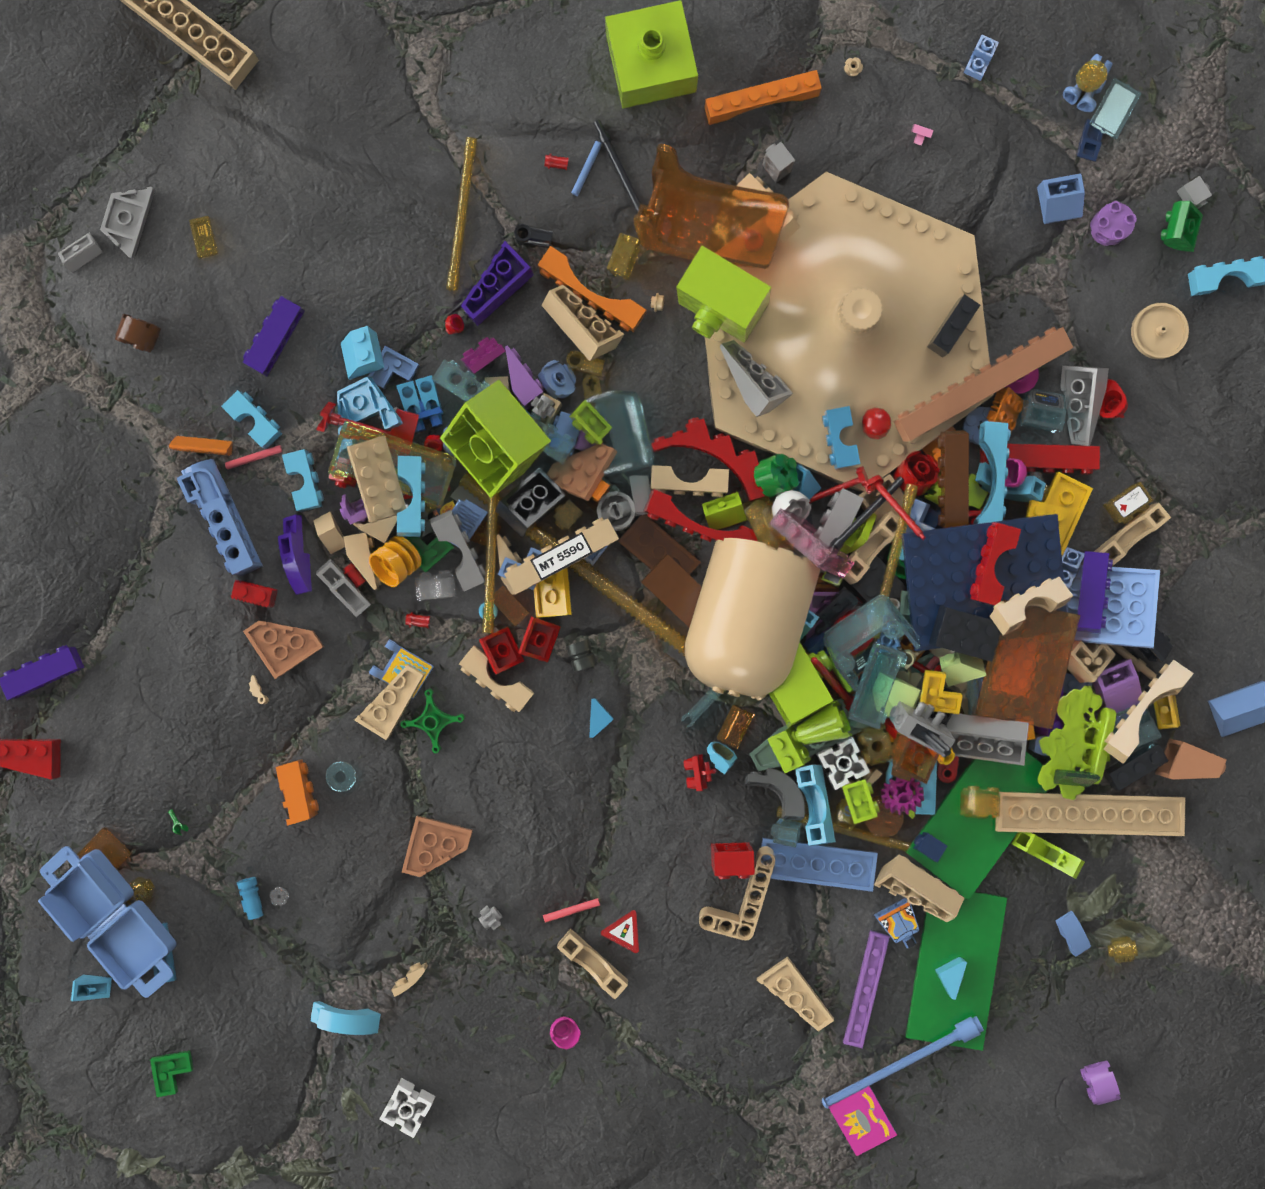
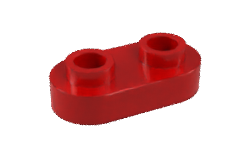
M955 756L954 760L948 765L940 764L937 761V778L940 781L950 783L955 780L959 757ZM946 770L950 771V775L948 777H945L944 772Z

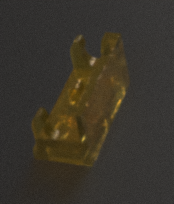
M623 233L619 234L607 266V270L616 276L618 274L623 279L629 280L641 248L638 238Z

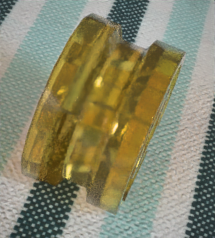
M1097 60L1086 62L1076 76L1078 87L1085 92H1093L1099 89L1107 78L1105 65Z

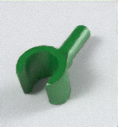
M169 810L168 813L174 823L172 830L174 833L182 836L181 829L188 832V826L180 823L173 810Z

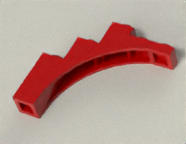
M699 417L690 419L688 424L685 425V433L683 430L672 433L673 437L665 439V436L654 439V443H651L653 453L670 447L692 448L705 452L720 460L736 475L745 489L749 502L766 497L762 493L764 490L761 486H757L754 478V469L759 464L756 452H750L747 449L738 452L739 456H736L730 435L725 436L724 433L713 436L714 440H711L704 419L699 420Z

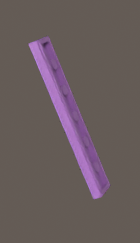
M870 930L843 1043L863 1049L890 938L888 934Z

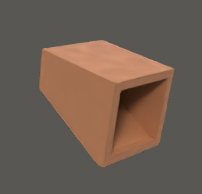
M1169 739L1164 750V754L1169 761L1158 767L1155 774L1169 779L1220 778V775L1226 769L1225 763L1227 760L1188 743Z

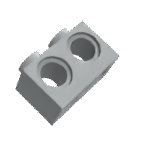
M782 142L777 145L774 143L766 149L762 165L775 183H777L791 172L795 159Z

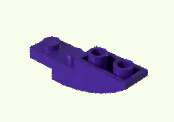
M292 515L283 518L284 534L278 536V544L288 581L295 594L300 595L312 591L310 554L304 553L302 515Z

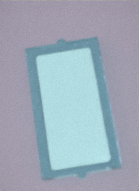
M1114 78L1089 124L1101 130V133H1106L1117 139L1142 93L1130 87V84L1126 85Z

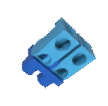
M432 375L415 380L416 384L414 381L396 385L404 410L419 415L416 433L426 430L423 420L429 418L432 427L443 425V410L436 389L435 379Z

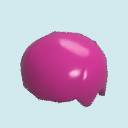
M1008 458L1006 460L1008 477L1005 479V486L1010 488L1019 487L1027 476L1026 465L1019 459Z
M563 1016L556 1019L551 1025L550 1037L557 1047L567 1050L573 1048L579 1042L581 1031L572 1018Z

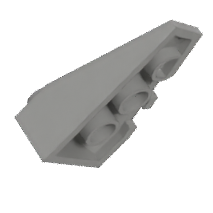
M732 340L720 345V349L741 395L756 417L771 412L793 394L781 378L777 375L773 377L765 370L767 367L764 364L759 365L752 360V355L736 341Z
M1062 366L1060 386L1061 391H1064V408L1067 409L1068 414L1067 424L1071 444L1091 445L1107 388L1109 368Z

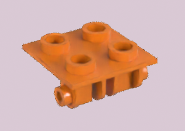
M1010 387L997 391L993 404L999 407H990L992 410H989L986 417L987 421L1008 423V429L1012 432L1016 426L1018 415L1023 409L1024 400Z

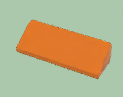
M176 436L169 444V448L176 451L226 456L232 455L233 446L232 441Z

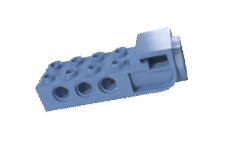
M214 459L198 462L182 470L183 475L178 477L177 481L187 502L202 508L200 510L201 515L210 525L208 530L211 536L217 540L218 544L216 547L220 555H223L226 560L224 565L227 571L232 573V575L243 576L263 567Z

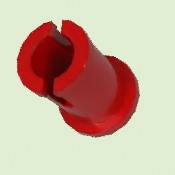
M551 153L545 156L544 167L567 170L568 157L551 156Z
M350 563L343 569L344 575L347 574L356 588L366 582L353 563Z
M413 612L406 615L405 625L429 628L430 616L415 615Z

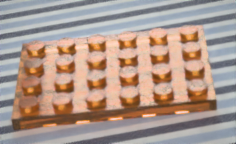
M1039 606L1025 607L1026 620L1018 629L1004 636L1000 633L993 660L987 663V676H984L976 714L1006 721L1027 722L1032 726L1052 729L1080 615L1060 610L1050 613Z

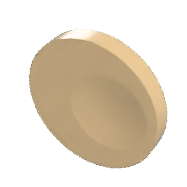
M1155 303L1147 306L1136 315L1131 327V336L1135 347L1143 355L1152 359H1165L1175 355L1184 347L1189 335V326L1184 314L1175 306L1167 303Z

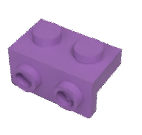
M346 494L342 495L340 512L344 520L348 519L350 525L358 521L364 522L368 520L362 499L350 503Z

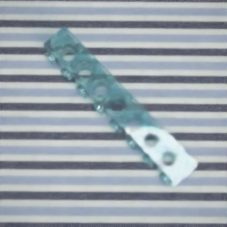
M444 359L432 377L435 383L465 402L490 386L485 381L482 383L477 381V376L467 370L465 373L460 370V365L453 360L448 362ZM455 375L461 376V381L458 384L452 383V378ZM475 385L478 387L477 392L473 395L469 394L468 388ZM532 412L531 418L543 429L548 438L559 439L557 447H550L548 444L543 453L564 465L576 447L575 443H573L574 439L565 433L562 436L557 432L558 428L550 423L545 425L541 422L542 418Z

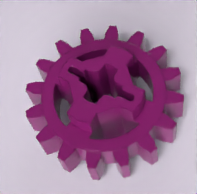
M896 776L895 781L889 779V784L884 783V789H881L882 803L885 804L886 809H891V813L898 811V814L901 815L905 811L909 815V810L916 812V806L921 807V801H924L923 787L920 786V782L915 783L913 777L907 780V776H904L903 779Z

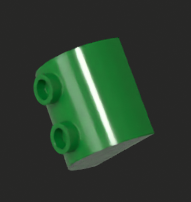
M1191 201L1175 202L1172 211H1167L1166 222L1168 226L1167 229H1163L1161 232V240L1164 241L1166 246L1180 251L1194 252L1203 215Z

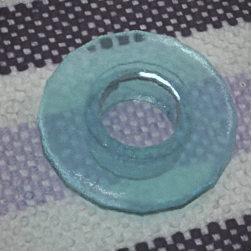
M335 762L330 765L326 772V782L335 791L343 792L349 790L356 780L355 770L347 762ZM338 771L345 773L346 780L344 782L336 780L335 776Z

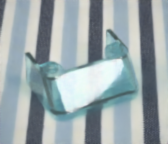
M612 390L586 399L587 403H596V411L603 418H606L612 427L609 432L613 448L617 451V454L609 466L610 469L604 471V475L620 474L654 465V455L643 409L636 392Z
M885 595L876 596L824 634V645L836 669L854 691L858 690V677L852 671L855 666V660L850 653L881 631L887 638L893 640L906 635L916 649L920 648L918 634Z
M874 640L848 713V719L880 729V723L884 724L888 713L884 712L896 675L900 667H905L908 658L905 651Z

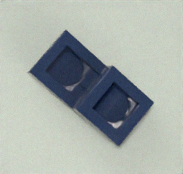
M1088 119L1085 122L1076 157L1096 162L1102 144L1101 139L1104 129L1094 124L1092 120Z

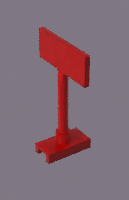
M328 402L320 412L323 420L317 426L318 431L325 432L328 426L332 424L336 426L343 425L376 436H385L389 440L388 447L393 464L397 467L398 456H409L419 419L418 414L397 408L396 413L403 424L391 429V431H387L341 417V415L335 413L336 403Z

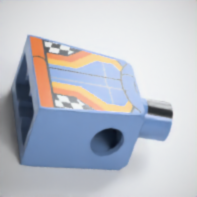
M905 897L874 914V916L895 943L902 940L906 948H910L917 943L912 934L918 932L919 927L912 906Z

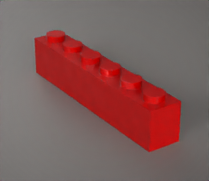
M1007 444L1009 458L1021 460L1026 465L1027 473H1035L1036 470H1043V473H1055V470H1062L1063 474H1073L1074 471H1081V474H1093V471L1100 469V446ZM980 446V463L986 462L989 464L985 452Z

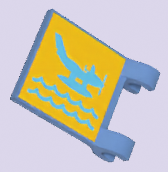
M389 639L385 647L393 651L394 654L383 671L373 665L369 674L390 684L410 664L425 674L412 697L414 699L434 666Z

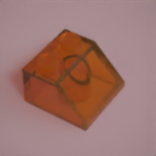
M898 732L891 747L893 769L927 784L939 753Z

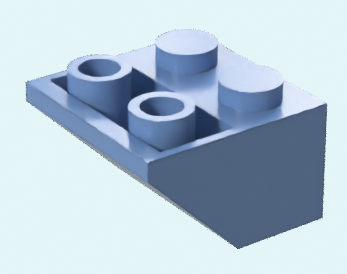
M1081 174L1043 180L1038 185L1037 190L1044 224L1081 218L1083 216L1085 191Z

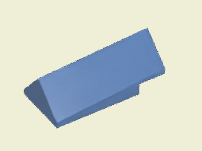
M1265 681L1257 682L1208 701L1221 737L1265 722Z

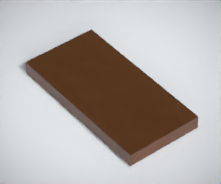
M645 514L640 515L618 541L650 570L666 554L689 575L701 563Z
M666 554L645 576L641 583L684 624L690 627L702 586Z

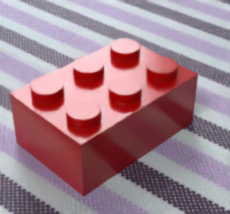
M749 842L711 843L712 869L714 875L718 876L719 879H730V876L747 879L750 878V875H755L754 850Z

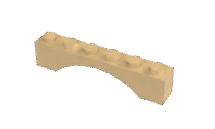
M1175 660L1170 665L1165 663L1159 671L1162 674L1159 679L1154 677L1148 685L1151 688L1148 693L1145 690L1137 699L1140 703L1137 706L1133 704L1126 713L1129 717L1126 720L1122 718L1117 724L1116 728L1118 731L1115 734L1111 732L1106 738L1105 742L1107 745L1103 750L1124 764L1139 744V723L1143 712L1157 700L1177 695L1194 674Z

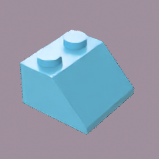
M369 326L350 331L341 342L348 379L383 369L384 363L377 333Z

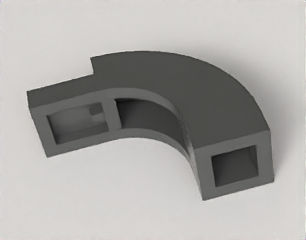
M767 768L764 775L761 772H751L745 777V786L769 788L779 796L782 803V819L801 821L804 818L805 806L802 793L789 776L781 771Z

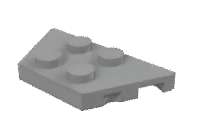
M147 187V189L138 191L135 189L128 190L125 193H111L100 230L131 259L135 257L155 193L153 187Z

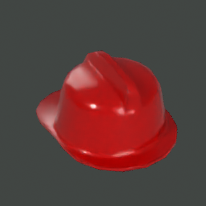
M1108 379L1099 414L1107 419L1124 418V413L1128 408L1126 395L1118 383Z

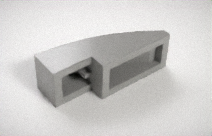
M331 559L316 571V575L356 617L371 605Z

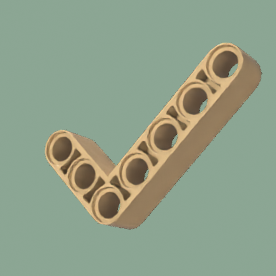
M764 846L757 852L754 862L755 875H750L739 915L712 907H704L699 912V924L702 929L740 940H750L753 937L775 865V854L772 848ZM764 855H769L771 857L767 861L761 859V857ZM758 873H764L765 877L758 878L756 877V875ZM759 891L760 894L757 896L751 895V892ZM751 908L754 909L755 912L750 914L747 913L746 910ZM705 916L712 917L710 921H706L703 918ZM729 921L731 924L724 926L722 922ZM743 926H747L750 929L747 931H743L740 928Z

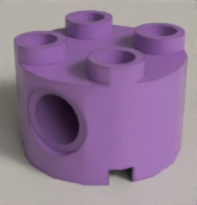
M1118 201L1107 204L1091 220L1092 237L1096 242L1104 246L1119 244L1132 233L1137 219L1136 215L1133 214L1128 206Z
M1107 1060L1087 1065L1080 1069L1083 1080L1089 1085V1088H1086L1093 1104L1101 1105L1121 1099L1113 1071L1109 1072L1108 1070L1110 1064Z

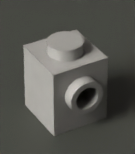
M1200 176L1177 191L1183 201H1191L1197 209L1207 204L1206 199L1212 196L1210 187L1207 183H1204Z

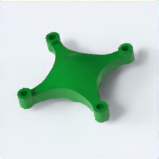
M429 688L425 691L426 707L424 712L416 719H404L400 725L402 728L413 726L425 731L432 741L433 753H438L441 750L439 736L442 729L452 722L461 723L465 720V715L452 716L441 711L434 703V691Z

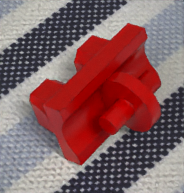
M697 754L692 756V758L684 760L685 770H694V777L686 778L687 788L696 789V791H703V789L708 788L707 782L712 781L711 774L716 773V768H710V762H704L703 754Z

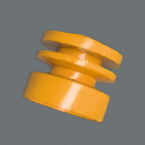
M396 535L387 541L383 547H379L370 555L369 564L375 575L383 583L390 587H397L408 575H411L421 566V558L415 546L409 540Z

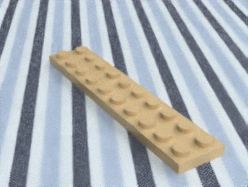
M996 792L995 831L1185 836V797L1076 795L1075 800L1063 798L1061 793Z

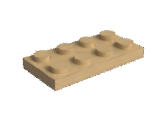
M380 436L347 446L369 522H374L405 510V501L386 437Z

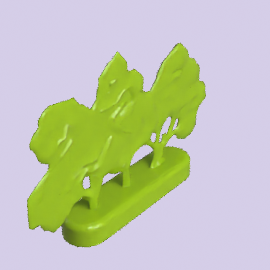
M1091 685L1083 686L1081 690L1073 689L1066 696H1062L1056 701L1057 713L1065 724L1064 728H1056L1050 732L1049 737L1045 736L1039 740L1042 753L1050 756L1051 760L1042 766L1038 776V783L1042 785L1045 791L1059 785L1063 798L1075 800L1076 795L1081 794L1085 789L1081 779V773L1084 771L1087 782L1092 784H1099L1101 782L1108 752L1103 750L1107 745L1105 740L1111 732L1113 733L1116 722V712L1112 708H1102L1096 721L1094 712L1101 707L1102 698L1100 695L1093 693ZM1084 713L1089 714L1091 723L1085 720ZM1091 727L1095 728L1092 744L1085 741V733ZM1087 749H1090L1088 762L1086 764L1082 760V756L1086 753ZM1080 767L1081 769L1080 771H1075V768Z

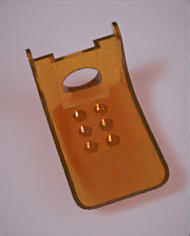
M659 144L652 168L653 192L648 206L640 204L638 213L633 218L641 246L647 250L688 260H693L700 247L704 246L736 266L759 269L769 268L789 209L788 198L778 193L728 185L696 177L680 166L677 151L673 147Z

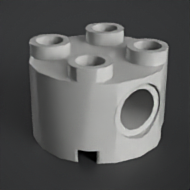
M609 492L598 503V519L601 517L604 520L608 518L615 531L624 530L634 520V502L628 495L622 492Z

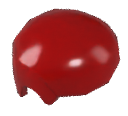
M876 407L867 410L862 417L864 434L870 439L885 437L891 429L889 413L882 408Z

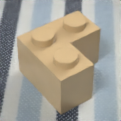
M1080 640L1066 642L1056 656L1062 659L1064 666L1079 683L1095 682L1116 654L1107 644L1088 643L1085 645Z

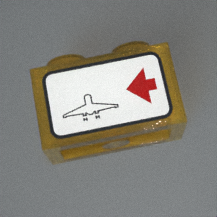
M1140 481L1123 490L1103 504V506L1115 523L1123 522L1125 524L1134 518L1133 514L1139 511L1141 513L1150 507L1148 504L1154 500Z

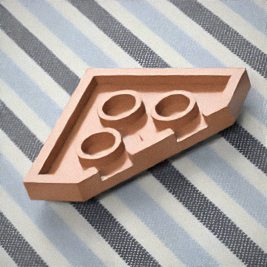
M596 444L552 464L547 475L563 491L589 501L616 456L617 451L604 444Z
M257 621L243 631L274 679L279 678L324 647L314 631L266 621Z
M417 815L402 873L421 877L456 855L466 851L473 830Z

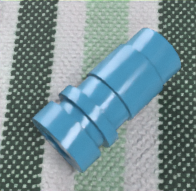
M256 877L246 878L237 882L238 889H240L239 894L243 897V900H241L244 913H247L248 920L263 916L262 904L257 892L259 887L256 886L258 884Z

